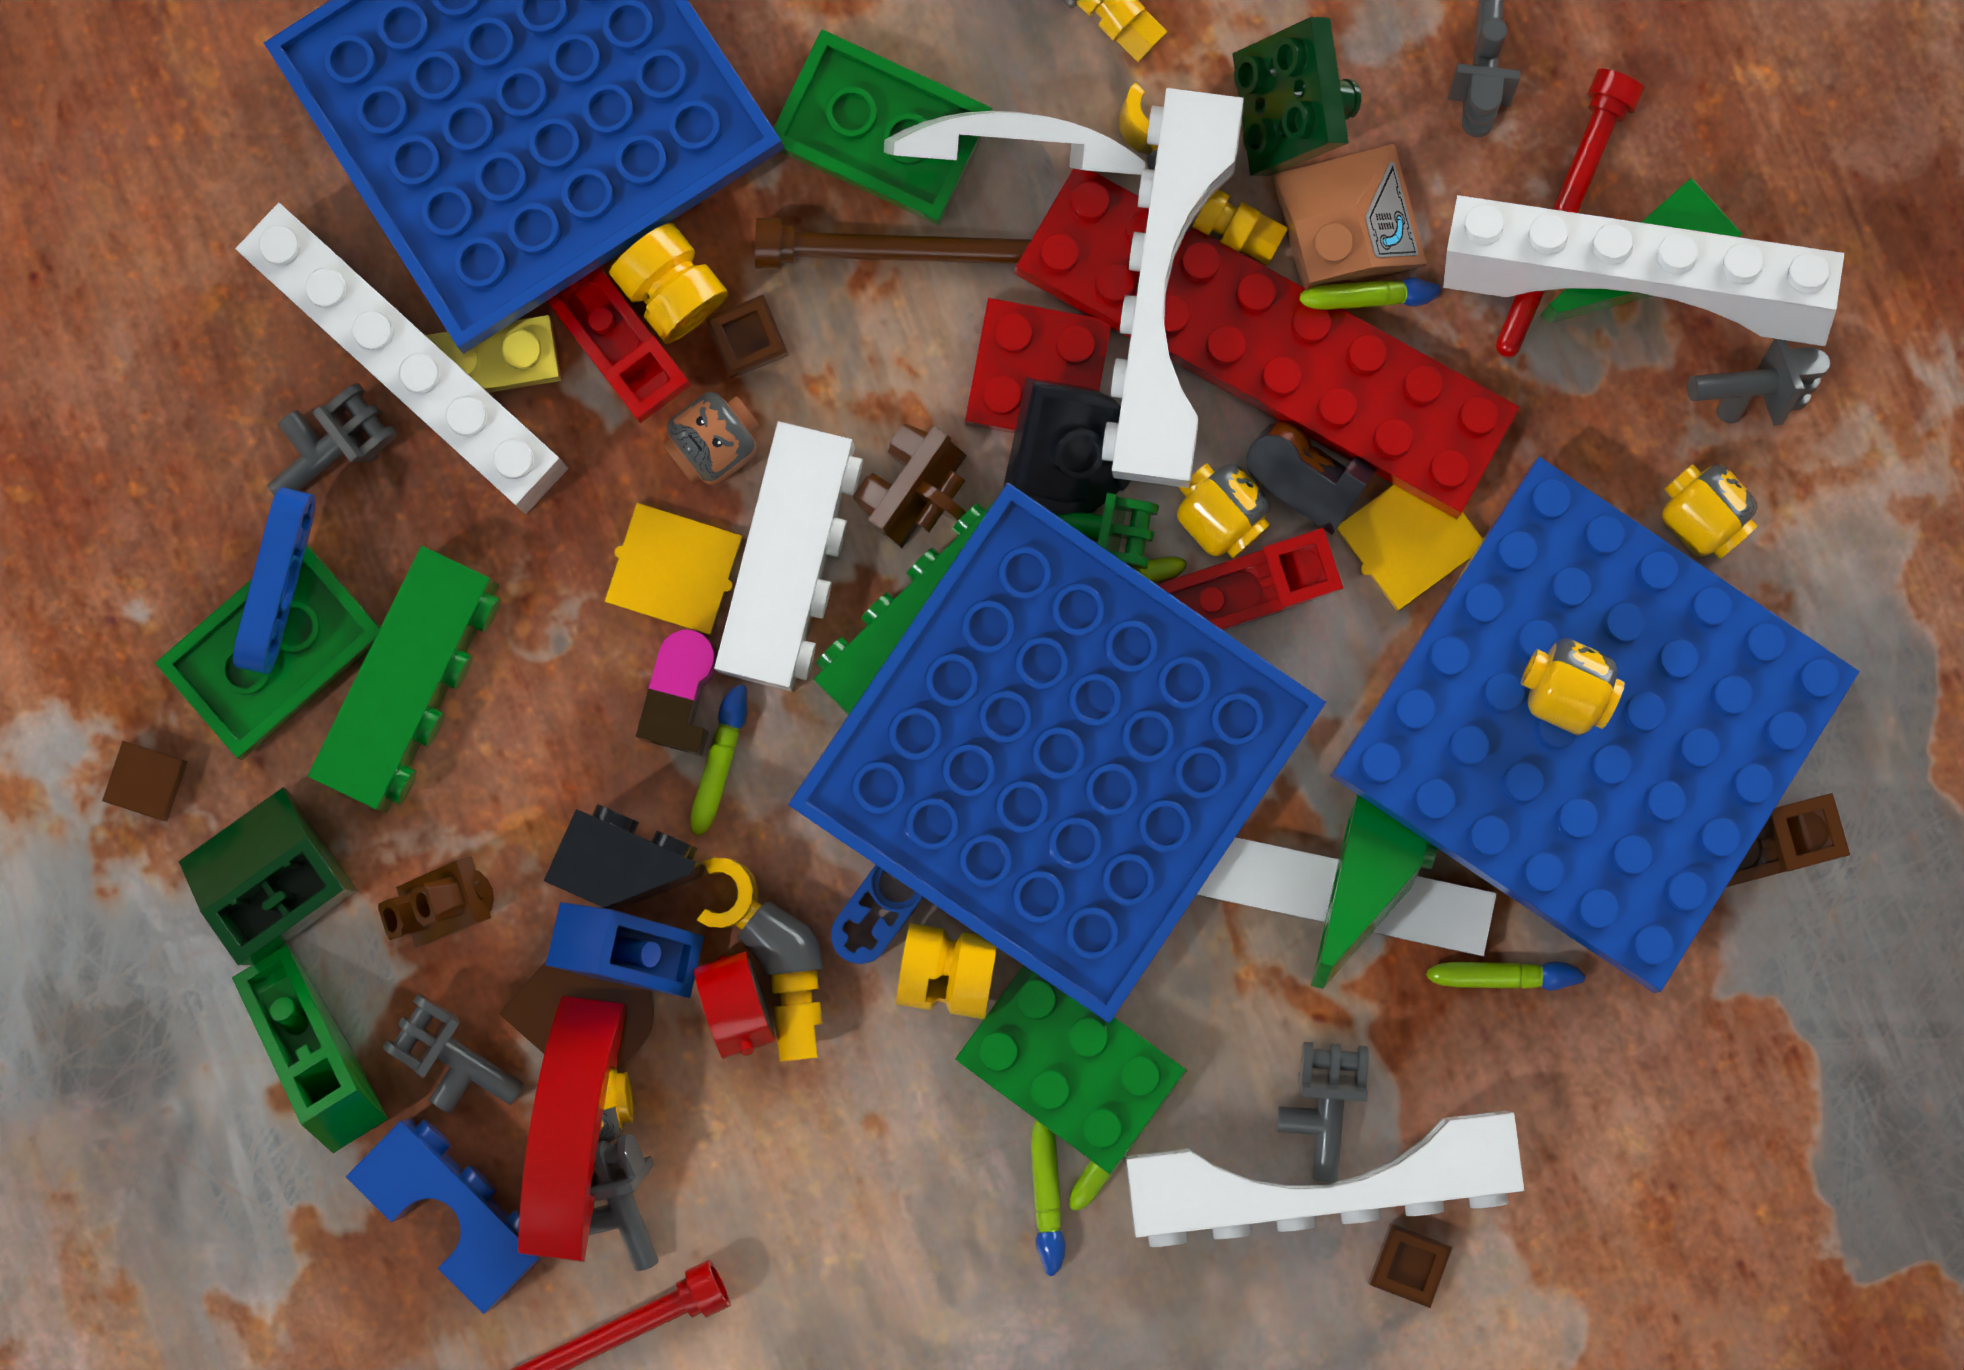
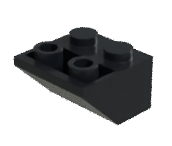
M597 804L592 815L578 809L575 810L544 881L603 908L619 910L702 877L706 868L703 864L693 860L698 848L657 830L652 841H649L634 834L639 824L638 821Z

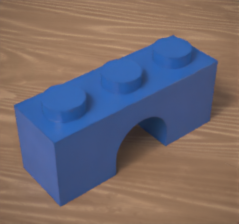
M411 1118L401 1120L354 1167L346 1178L391 1223L403 1218L422 1199H436L451 1207L460 1223V1240L454 1252L437 1269L485 1314L493 1309L542 1257L518 1253L520 1212L514 1210L508 1215L491 1198L497 1192V1189L489 1179L471 1164L463 1170L446 1153L452 1145L433 1124L425 1119L418 1125Z

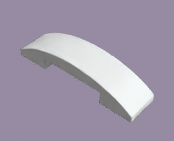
M979 111L943 116L904 129L884 140V153L890 155L957 160L959 134L1071 143L1070 168L1142 175L1143 168L1145 169V161L1131 150L1092 129L1056 118L1019 112Z

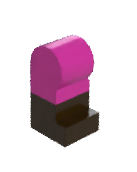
M680 630L672 633L663 641L658 652L635 737L638 739L699 756L703 755L709 732L705 728L694 726L693 722L702 688L713 679L716 673L714 667L717 660L714 646L704 635L694 630Z

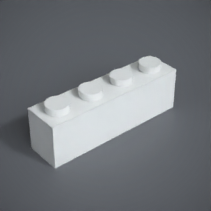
M780 421L777 422L714 667L719 674L790 692L794 690L796 678L808 679L816 649V643L806 641L812 616L823 619L832 582L822 580L828 555L839 557L847 528V520L837 518L843 494L853 496L856 492L863 459L853 457L855 447L852 439Z

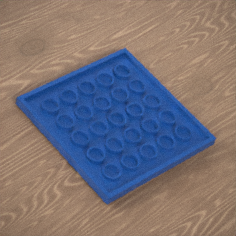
M330 0L264 42V45L463 354L621 254L655 228L671 222L784 149L781 139L688 0Z
M1538 457L1529 467L1330 776L1652 993H1658L1666 985L1860 671L1541 457ZM1569 638L1601 652L1615 661L1618 668L1617 678L1624 681L1625 684L1619 703L1611 719L1603 729L1594 726L1585 734L1575 735L1531 714L1528 707L1530 689L1521 685V679L1536 649L1548 653L1551 647L1559 640Z
M1006 483L792 796L788 805L1110 1023L1327 702L1013 485Z

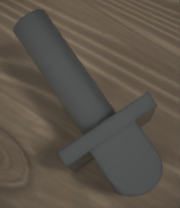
M1479 0L1473 65L1457 63L1448 91V100L1463 101L1461 124L1463 130L1472 137H1484L1491 131L1499 106H1511L1520 80V70L1498 68L1499 54L1507 34V26L1502 21L1504 0Z
M1774 339L1757 370L1690 376L1687 383V391L1692 401L1722 399L1717 407V415L1726 423L1738 422L1753 396L1762 395L1773 425H1783L1792 410H1800L1806 407L1811 398V393L1817 389L1821 377L1827 373L1830 367V359L1824 351L1818 348L1789 349L1786 340Z
M359 383L349 386L325 407L319 406L312 412L328 432L321 439L298 410L289 413L278 423L279 428L301 456L268 483V487L274 496L280 487L300 491L343 453L350 462L372 463L379 457L377 453L396 438L398 433L393 426L385 427L378 419L381 414L379 408L375 404L368 406L361 397L365 390ZM345 410H348L353 416L351 420L344 412ZM362 431L370 438L368 441L361 434Z
M418 993L413 1000L418 1005L409 1019L402 1017L398 1023V1026L402 1028L401 1032L394 1042L387 1040L382 1048L399 1061L414 1069L423 1078L436 1059L449 1066V1070L429 1099L431 1103L449 1114L471 1082L476 1083L511 1105L524 1083L451 1038L460 1024L458 1015ZM436 1017L442 1023L436 1032L432 1034L426 1028L432 1018ZM418 1040L427 1045L419 1057L411 1053Z
M1303 1042L1298 1084L1302 1097L1319 1098L1318 1109L1279 1106L1277 1132L1316 1135L1312 1179L1328 1183L1338 1181L1344 1100L1367 1101L1368 1046L1359 1045L1357 1052L1341 1051V1044L1331 1043L1330 1050L1313 1049V1042ZM1312 1068L1328 1069V1074L1312 1073ZM1340 1070L1355 1071V1076L1340 1075Z
M626 1134L619 1136L616 1144L611 1145L606 1140L598 1141L590 1195L595 1197V1201L607 1199L609 1204L593 1208L589 1235L619 1229L635 1271H643L655 1266L659 1260L633 1193L654 1163L651 1156L643 1157L634 1135Z

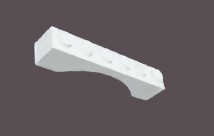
M1166 88L1164 107L1152 105L1147 144L1158 145L1155 170L1143 168L1138 198V207L1149 208L1146 233L1134 232L1129 261V270L1140 271L1137 296L1125 295L1120 324V333L1131 335L1128 360L1116 358L1111 387V397L1122 398L1119 423H1106L1102 449V460L1113 461L1112 473L1114 478L1190 488L1199 422L1198 415L1180 386L1169 356L1164 326L1166 290L1174 257L1189 225L1211 195L1234 175L1243 115L1244 98Z
M1457 195L1446 253L1443 288L1501 297L1564 288L1638 292L1673 299L1709 310L1739 323L1761 337L1826 346L1837 309L1845 253Z
M279 202L235 248L523 513L527 514L569 469L554 452Z
M1506 1110L1441 1118L1418 1143L1391 1162L1357 1177L1320 1185H1281L1248 1179L1215 1166L1190 1149L1125 1156L1134 1234L1136 1238L1148 1236L1149 1247L1184 1244L1188 1242L1187 1231L1212 1229L1213 1239L1252 1235L1251 1224L1270 1221L1277 1222L1278 1232L1311 1229L1316 1227L1315 1216L1341 1213L1342 1224L1380 1220L1379 1208L1405 1205L1406 1216L1437 1214L1445 1212L1443 1201L1469 1198L1470 1208L1503 1206L1509 1204L1508 1193L1524 1191L1515 1115L1513 1112Z

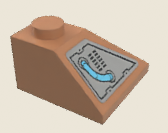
M1395 144L1273 174L1272 178L1284 224L1288 228L1286 232L1300 285L1305 290L1323 284L1365 282L1426 266L1425 255Z

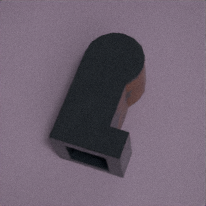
M1277 421L1269 424L1252 443L1246 456L1248 471L1259 485L1321 528L1324 527V530L1333 535L1377 470L1357 457H1354L1346 468L1317 447L1312 446L1307 433L1300 427L1287 421Z

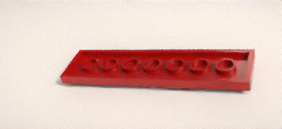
M1073 168L1017 263L1014 274L1083 313L1109 324L1112 329L1120 333L1125 295L1137 296L1140 271L1129 270L1134 232L1146 233L1149 208L1138 207L1139 196L1098 173ZM1191 228L1189 233L1186 232L1174 257L1166 290L1164 326L1171 361L1276 420L1287 421L1300 427L1307 433L1309 438L1352 461L1354 457L1359 458L1377 469L1374 473L1377 476L1449 516L1458 519L1520 407L1344 309L1321 310L1304 306L1300 301V294L1305 291L1304 287L1241 252L1222 244L1210 235L1207 236L1194 228ZM1123 334L1131 339L1130 334Z

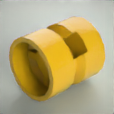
M673 223L661 225L643 236L618 258L609 271L610 276L631 302L644 301L646 303L644 318L665 344L682 338L706 320L705 318L710 317L722 305L729 295L727 289L706 264L693 265L692 261L695 250Z
M909 923L899 976L896 1005L932 1010L938 1002L946 1004L950 1014L985 1019L997 947L977 934L963 932L957 940H950L945 929Z

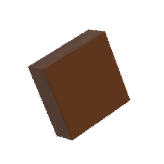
M764 294L705 318L730 379L789 356Z
M122 741L102 801L155 819L168 821L188 761Z
M1389 1223L1368 1284L1431 1308L1453 1247Z

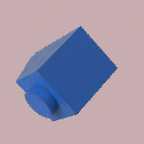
M560 902L546 966L596 979L690 998L695 980L694 968L698 966L704 935L611 909Z

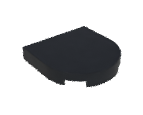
M1026 377L1003 487L1006 483H1010L1052 513L1064 515L1066 513H1092L1096 511V508L1105 504L1107 493L1117 494L1120 490L1123 492L1131 481L1114 478L1112 473L1113 461L1102 460L1106 423H1119L1121 406L1113 398L1092 388Z

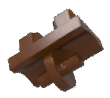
M908 424L902 425L891 440L888 453L895 460L905 465L904 469L893 484L872 473L870 476L865 477L853 495V499L870 516L868 521L888 540L900 548H903L917 526L930 533L942 514L957 522L966 513L953 498L965 482L955 472L967 455L951 442L952 438L935 426L928 433Z
M471 856L451 862L397 886L398 897L378 903V910L388 939L393 940L411 935L416 948L491 919L490 911L493 907L494 895L493 888L488 879L480 871L475 870V864Z

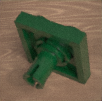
M1309 17L1232 53L1235 68V85L1238 89V96L1244 98L1242 115L1243 142L1247 151L1250 176H1271L1349 143L1345 120L1354 118L1360 110L1362 102L1361 90L1357 82L1352 79L1339 80L1330 18Z

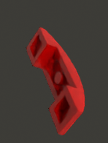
M600 267L547 300L640 424L691 386L682 371Z
M1324 527L1262 547L1263 550L1156 584L1223 631L1344 589Z
M561 996L543 1057L529 1128L519 1215L518 1253L577 1262L585 1261L595 1197L590 1195V1188L610 1068H617L627 1007L624 1003Z

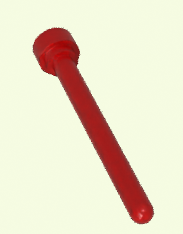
M1605 68L1597 70L1587 93L1592 99L1588 108L1593 114L1552 208L1553 210L1579 212L1616 122H1623L1627 113L1635 112L1644 90V86L1639 81L1618 71ZM1545 290L1515 295L1496 340V350L1502 357L1511 358L1520 351Z
M710 1260L704 1261L685 1271L686 1278L676 1282V1290L510 1370H570L686 1313H689L692 1318L701 1313L708 1318L731 1307L728 1292L714 1264Z

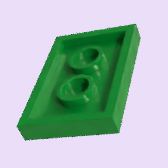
M821 29L773 129L783 143L784 149L780 151L781 153L939 226L982 136L959 134L957 160L890 155L884 153V140L904 129L935 118L966 112L993 111V109L988 105Z
M308 543L278 657L272 671L268 675L237 668L233 662L236 637L251 580L155 662L157 667L234 756L240 760L247 757L370 650L380 630V626Z
M1024 965L955 1058L956 1061L1110 1175L1117 1169L1187 1072L1184 1067L1117 1018L1113 1017L1111 1022L1108 1023Z

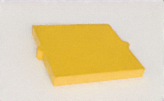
M1392 485L1340 523L1336 529L1362 564L1360 573L1363 576L1370 575L1397 612L1469 560L1483 540L1463 512L1458 519H1455L1395 485Z
M636 503L623 546L616 547L614 551L618 562L605 602L711 636L724 594L733 590V583L729 579L743 536Z

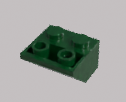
M282 787L178 861L201 914L237 965L254 966L358 892L285 787Z

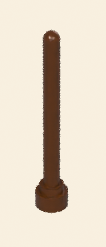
M756 218L755 269H781V263L793 264L794 257L1017 264L1032 239L794 232V226L782 225V219Z

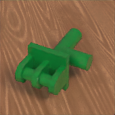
M1107 493L1103 515L1053 513L1089 539L1098 540L1097 544L1128 566L1142 569L1148 568L1149 559L1143 557L1146 542L1153 541L1154 532L1148 530L1151 515H1158V504L1123 498L1117 494ZM1126 511L1132 512L1130 526L1124 525ZM1121 538L1127 539L1124 553L1119 552Z

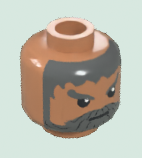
M706 392L667 422L666 431L670 439L663 444V447L692 484L701 479L706 484L716 486L755 457L757 444L750 433L760 425L738 396L726 402L719 394Z

